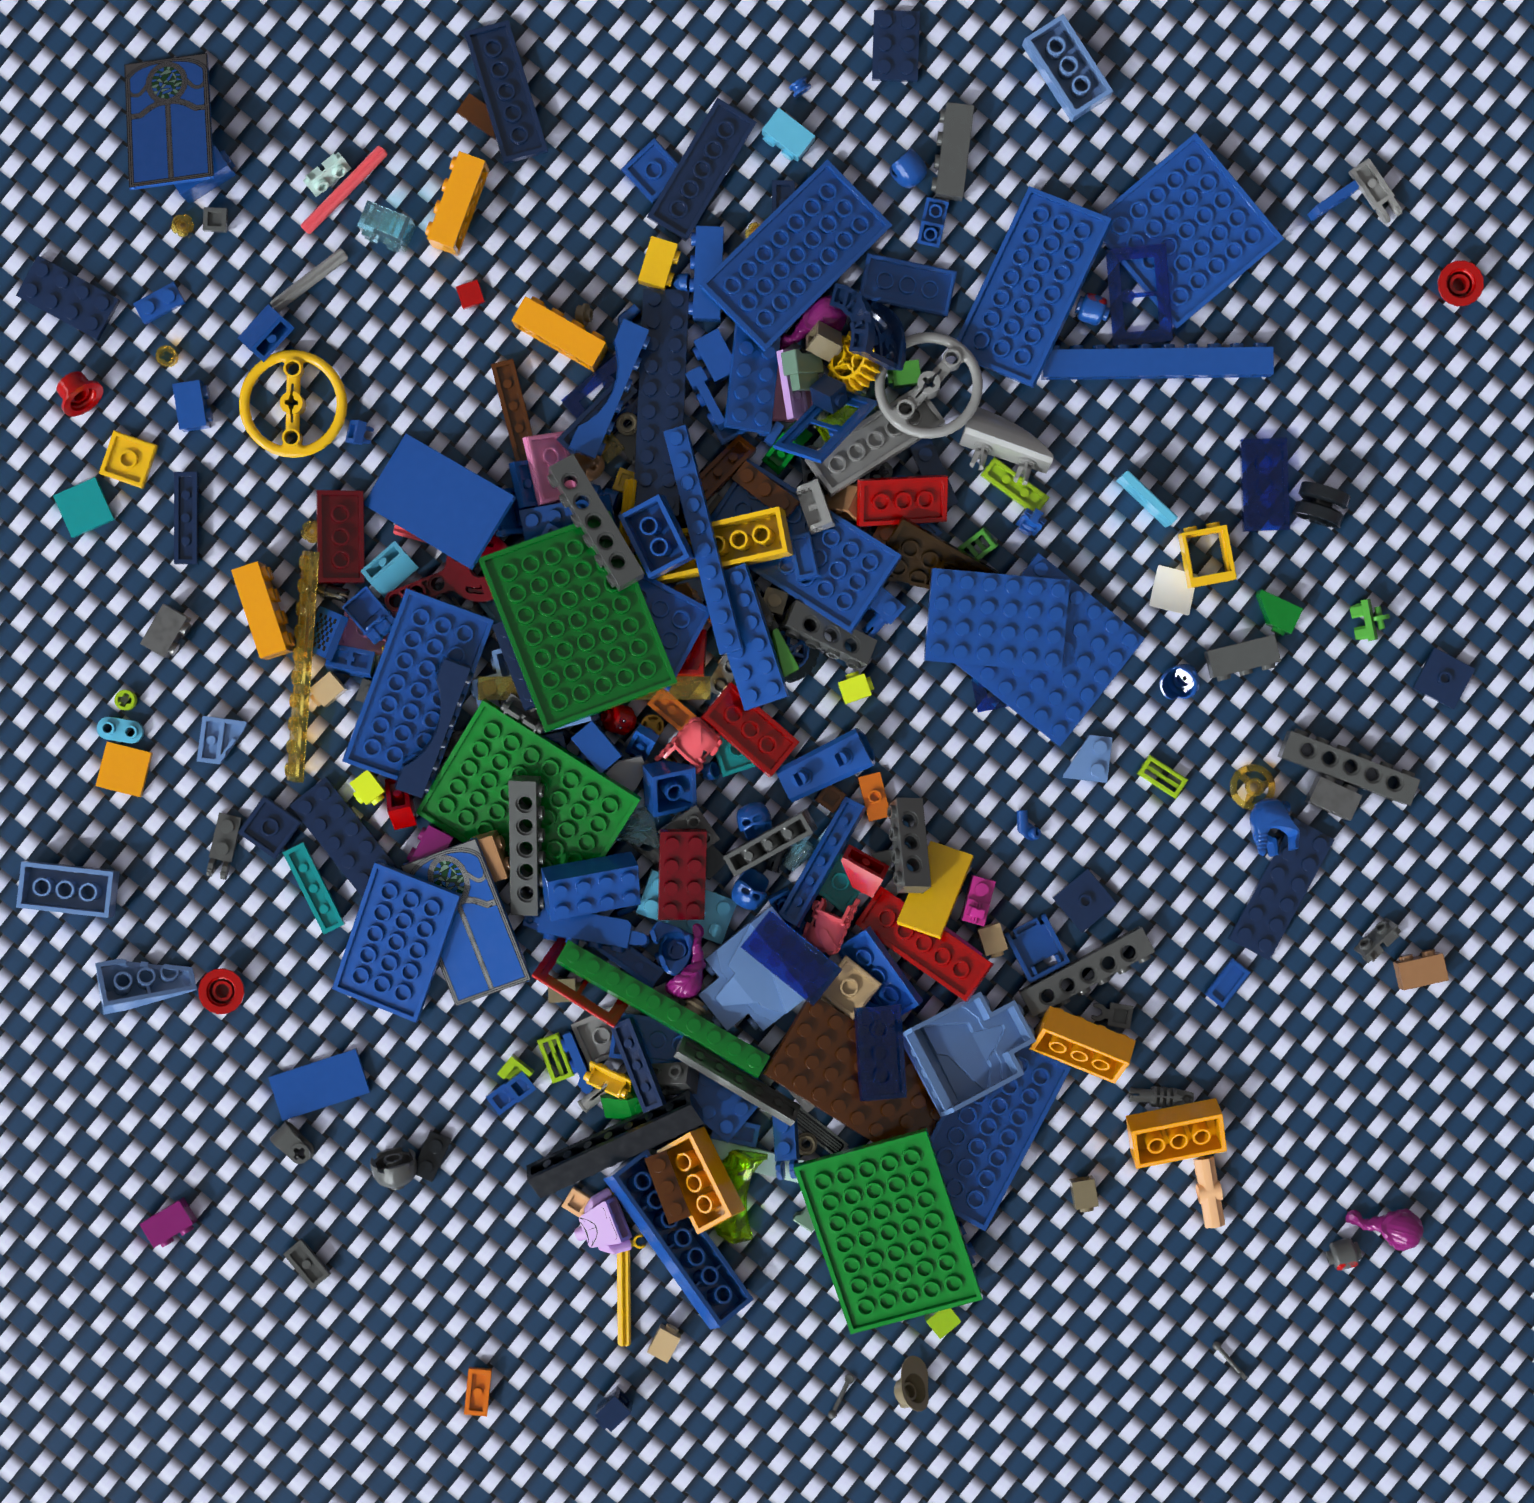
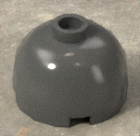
M401 1147L377 1153L376 1159H370L374 1179L381 1186L391 1188L392 1190L404 1188L405 1185L413 1180L417 1172L416 1154L412 1149L408 1148L409 1152H403Z

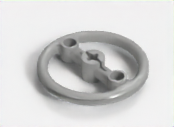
M922 332L905 337L906 349L917 344L935 343L948 347V350L945 351L943 360L933 371H926L920 374L917 388L907 399L899 401L895 408H891L885 393V378L888 370L880 366V373H877L875 376V395L879 408L894 427L910 436L932 439L952 434L962 428L972 418L980 404L983 380L979 364L972 352L964 344L948 335L937 332ZM954 356L958 359V362L949 364L946 358ZM961 363H966L970 370L973 384L970 401L962 414L950 423L939 427L926 428L910 424L909 421L914 417V412L925 399L936 397L943 379L951 371H956ZM933 382V387L929 386L924 389L925 383ZM903 406H908L912 412L908 415H903L899 409Z

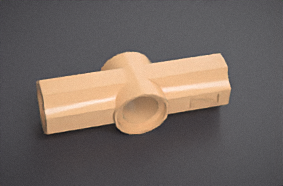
M1203 1156L1193 1159L1197 1178L1196 1193L1199 1204H1201L1205 1228L1224 1226L1225 1219L1221 1202L1223 1200V1193L1220 1181L1217 1179L1214 1157Z

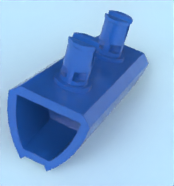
M855 728L778 768L776 773L789 800L795 802L874 766V750L867 736L860 729Z

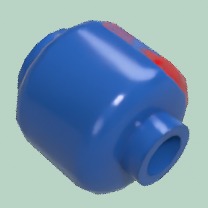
M1086 293L1085 296H1080L1074 313L1078 314V320L1097 326L1101 320H1107L1110 308L1106 307V298L1093 293Z

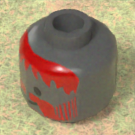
M1351 1238L1331 1242L1329 1244V1251H1326L1329 1265L1333 1264L1339 1271L1358 1266L1359 1260L1362 1259L1357 1241L1353 1242Z

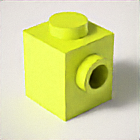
M858 671L845 675L846 680L838 682L845 704L871 696V690H874L871 678H866L865 674L859 675Z
M366 770L349 783L355 790L353 795L360 804L364 802L365 805H370L372 803L375 806L385 798L383 795L386 792L385 787L371 771Z

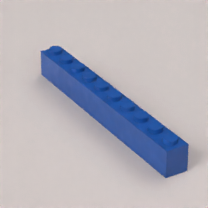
M1219 343L1207 344V347L1198 348V344H1185L1184 348H1175V344H1163L1161 348H1152L1151 344L1138 345V348H1129V345H1115V349H1106V345H1093L1092 349H1083V345L1069 346V349H1060V346L1054 345L1041 372V380L1271 377L1274 375V347H1267V343H1254L1253 347H1244L1243 343H1232L1230 347H1221Z

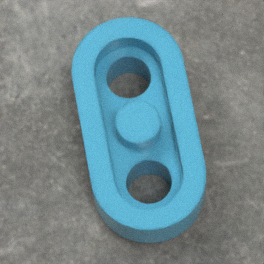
M104 717L97 724L99 736L106 740L133 744L138 743L144 737V727L137 721ZM107 724H110L112 727L109 733L105 731ZM129 728L134 729L135 733L133 736L128 735L127 731Z

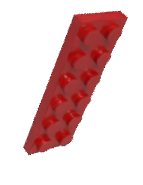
M881 886L855 924L863 930L870 926L884 945L965 1002H968L994 964L945 930L941 939L898 925L897 920L905 902Z

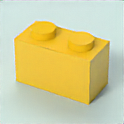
M651 236L638 278L639 284L665 290L667 286L671 287L674 279V273H671L673 264L678 265L681 256L677 243Z

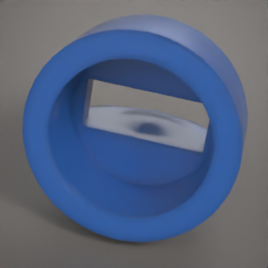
M689 273L678 274L674 278V287L677 290L688 291L691 275Z
M712 761L703 764L704 767L700 773L703 772L702 778L704 780L712 781L719 778L720 772L716 762Z

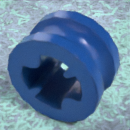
M806 76L801 77L789 86L788 89L794 92V98L802 96L811 89V84L806 83Z

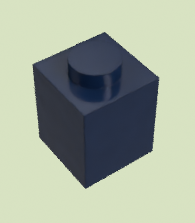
M826 374L810 386L813 405L829 413H836L848 402L846 384Z

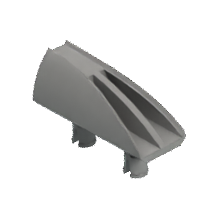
M980 407L977 408L975 414L966 423L959 445L975 450L970 462L972 468L977 459H980L978 470H983L988 455L1018 464L1013 481L1017 483L1020 475L1023 474L1022 485L1028 484L1032 469L1046 474L1054 458L1050 450L1031 433L1017 424Z

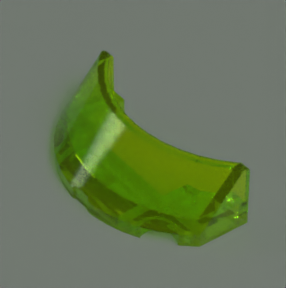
M736 1149L728 1152L729 1155L721 1160L746 1209L714 1227L717 1235L732 1244L750 1241L753 1238L747 1214L748 1188L755 1170L764 1160H767L768 1154Z

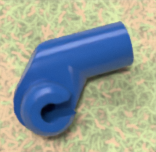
M635 304L619 315L617 330L623 319L632 322L641 313Z
M1028 810L1016 811L1018 832L1028 840L1034 841L1039 839L1041 830L1028 822Z

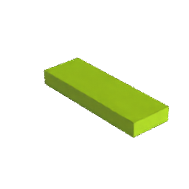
M994 457L980 476L1023 508H1028L1032 511L1036 508L1041 510L1050 497L1029 481L1027 485H1022V476L1015 483L1013 479L1016 472Z

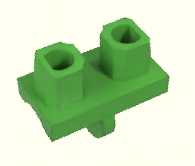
M1370 599L1361 600V603L1350 607L1352 619L1364 616L1365 626L1354 628L1356 640H1377L1378 635L1375 621H1377L1378 630L1385 629L1384 619L1390 618L1389 614H1382L1381 606L1374 607L1376 615L1374 617Z

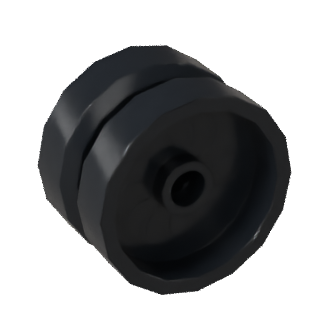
M1303 481L1298 494L1305 500L1295 502L1292 514L1317 525L1341 528L1344 516L1338 510L1348 508L1351 496L1323 484Z

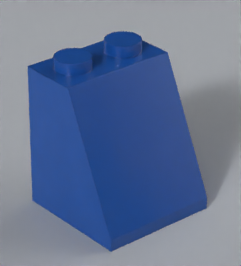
M213 146L215 179L174 184L179 194L189 204L236 175L233 170L236 166L224 149L220 151L216 146Z

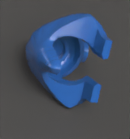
M1265 798L1254 805L1249 820L1259 855L1264 856L1267 850L1269 857L1279 855L1277 838L1268 835L1269 830L1272 828L1286 833L1288 851L1299 848L1300 830L1288 814L1291 809L1288 801Z
M657 921L651 931H649L655 944H659L663 938L659 946V952L655 953L659 966H662L666 973L676 976L681 974L682 970L692 962L694 937L679 927Z

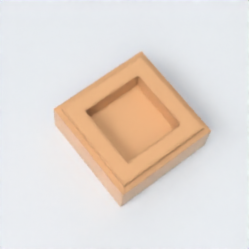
M573 1186L561 1207L580 1217L584 1214V1208L591 1196Z

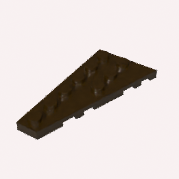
M905 517L901 518L885 543L886 546L902 555V558L887 579L888 581H900L910 583L912 586L930 589L932 568L1002 574Z

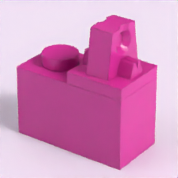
M971 875L960 915L962 921L980 926L985 925L996 881Z

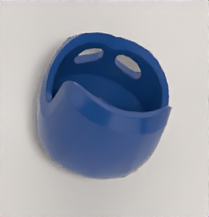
M910 148L892 164L890 174L900 186L909 189L918 185L925 178L927 166L924 160Z
M1175 665L1167 669L1161 676L1159 682L1160 690L1167 699L1190 698L1199 690V675L1192 665Z
M762 802L748 803L737 810L739 830L744 832L748 841L773 827L771 814Z
M752 868L744 871L733 885L731 891L732 900L744 909H757L767 897L765 891L769 885V879L761 872Z

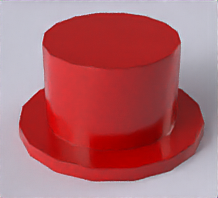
M1465 260L1454 261L1446 265L1440 272L1437 280L1438 291L1441 297L1448 304L1457 307L1474 303L1480 297L1484 288V279L1480 269L1473 263Z
M79 371L71 372L63 377L56 388L57 393L63 399L62 411L66 415L73 417L83 415L94 408L101 400L104 392L103 386L98 381H89Z
M225 968L214 969L208 972L200 981L198 988L199 999L202 1005L208 1011L215 1014H228L236 1010L242 1003L245 994L241 978L234 971Z

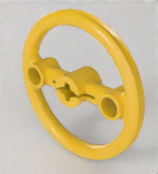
M284 350L271 354L264 362L261 360L250 370L240 391V416L247 433L263 449L282 457H305L324 449L338 435L346 418L347 395L339 375L324 359L306 351ZM280 362L284 363L283 370L287 375L286 393L280 399V407L286 412V430L282 434V445L271 442L260 433L253 422L250 412V396L254 384L264 371ZM304 363H309L319 368L331 381L336 394L337 406L334 420L326 433L317 441L303 446V436L300 433V415L304 413L307 405L305 399L300 395L301 377L305 371ZM292 364L299 365V371L295 375L289 374V367ZM294 399L298 402V405H294L292 409L288 404L292 403ZM291 433H297L298 439L294 444H289L287 441V437Z

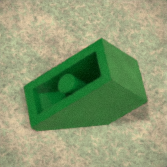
M795 420V421L781 434V436L777 439V441L791 428V426H792L797 420ZM805 429L792 443L805 446L813 434ZM772 446L762 461L779 475L796 455L777 450Z
M1262 589L1258 590L1255 595L1266 625L1272 627L1271 632L1280 636L1292 634L1303 608Z
M633 1086L626 1098L621 1097L619 1099L609 1093L600 1096L606 1118L626 1120L643 1112Z

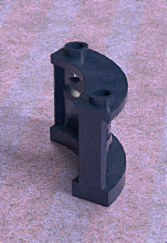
M835 283L830 306L841 309L852 321L850 323L851 342L849 351L859 354L887 370L902 371L906 361V339L902 323L895 312L881 303L874 301L868 303L865 297L858 291L847 285Z

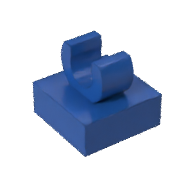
M350 420L345 442L354 445L371 444V440L365 439L364 434L366 431L373 432L374 429L366 426L367 422Z
M776 421L774 425L772 424L769 435L757 434L759 436H766L763 442L772 446L784 425Z

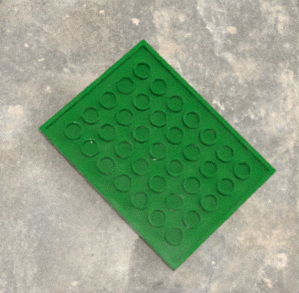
M595 519L588 522L591 528H598L601 525ZM574 524L485 555L478 560L545 733L677 684L675 674L639 583L636 582L620 592L616 586L612 588L606 578L608 573L605 567L600 568L594 557L596 552L593 547L588 548L582 537L584 532L581 527L577 528ZM608 539L601 540L599 543L603 548H610L612 546V542ZM615 559L611 562L615 568L624 566L623 561L620 559Z
M484 698L415 813L462 843L468 841L473 836L497 829L499 835H502L505 840L506 847L504 849L506 855L510 857L508 781L513 775L541 776V783H544L545 786L544 797H541V806L545 807V817L542 820V828L545 829V841L542 842V851H545L546 854L545 864H542V868L606 856L642 797L606 774L600 773L595 767L541 733H534L533 729L523 724L519 719L517 720L507 713L503 714L504 711L500 707ZM523 797L525 804L532 805L530 798ZM523 819L526 827H533L531 821ZM523 842L526 849L533 850L531 843ZM524 864L526 871L533 872V868L529 864Z
M927 1128L794 1164L793 1168L850 1334L983 1300V1295Z

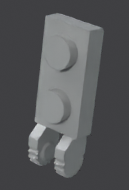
M1369 158L1348 172L1353 181L1357 182L1360 191L1373 210H1376L1382 222L1387 224L1391 221L1389 214L1382 206L1385 202H1388L1390 209L1395 215L1399 216L1402 214V209L1394 198V193Z

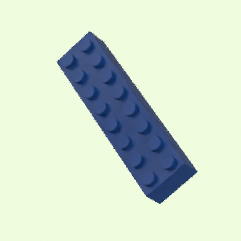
M647 1149L628 1159L606 1176L604 1181L709 1329L720 1328L754 1299L706 1231L697 1235L689 1217L671 1224L668 1223L644 1159L652 1156Z

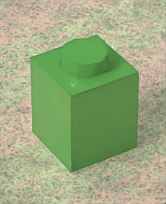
M919 359L905 361L902 371H887L888 383H893V389L917 386L918 378L921 374Z

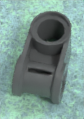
M285 1121L270 1137V1141L274 1146L284 1152L296 1164L305 1163L314 1155L315 1150L312 1143L288 1121ZM301 1148L305 1149L303 1156L299 1155Z

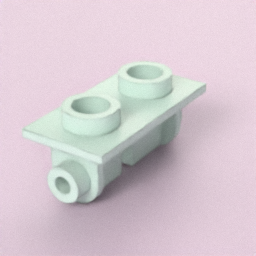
M339 152L333 153L321 163L325 168L323 171L317 166L309 174L305 175L306 178L303 182L315 197L325 192L329 186L352 169Z

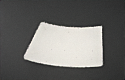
M1158 565L1149 605L1189 615L1195 588H1187L1184 571Z

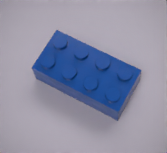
M631 851L541 868L544 907L550 921L641 904L639 868Z

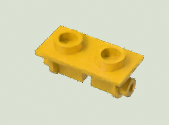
M590 1061L589 1072L586 1071L583 1077L586 1084L600 1090L604 1083L608 1084L605 1092L619 1099L621 1097L626 1098L628 1092H631L632 1082L630 1078L624 1073L610 1070L602 1063Z

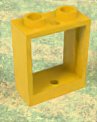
M1220 522L1206 524V528L1200 530L1197 529V526L1183 528L1184 533L1178 534L1188 589L1237 579L1227 525L1220 526ZM1218 533L1225 572L1194 577L1187 539Z

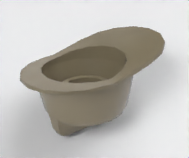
M909 1356L902 1364L901 1378L896 1381L894 1386L895 1398L899 1402L900 1408L910 1407L915 1411H923L929 1403L928 1371L925 1363L917 1356Z

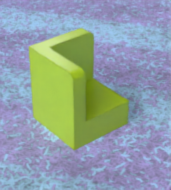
M513 1054L497 1074L502 1079L507 1078L509 1080L523 1071L529 1078L534 1073V1070Z
M951 1308L924 1316L927 1324L940 1339L961 1323V1320Z

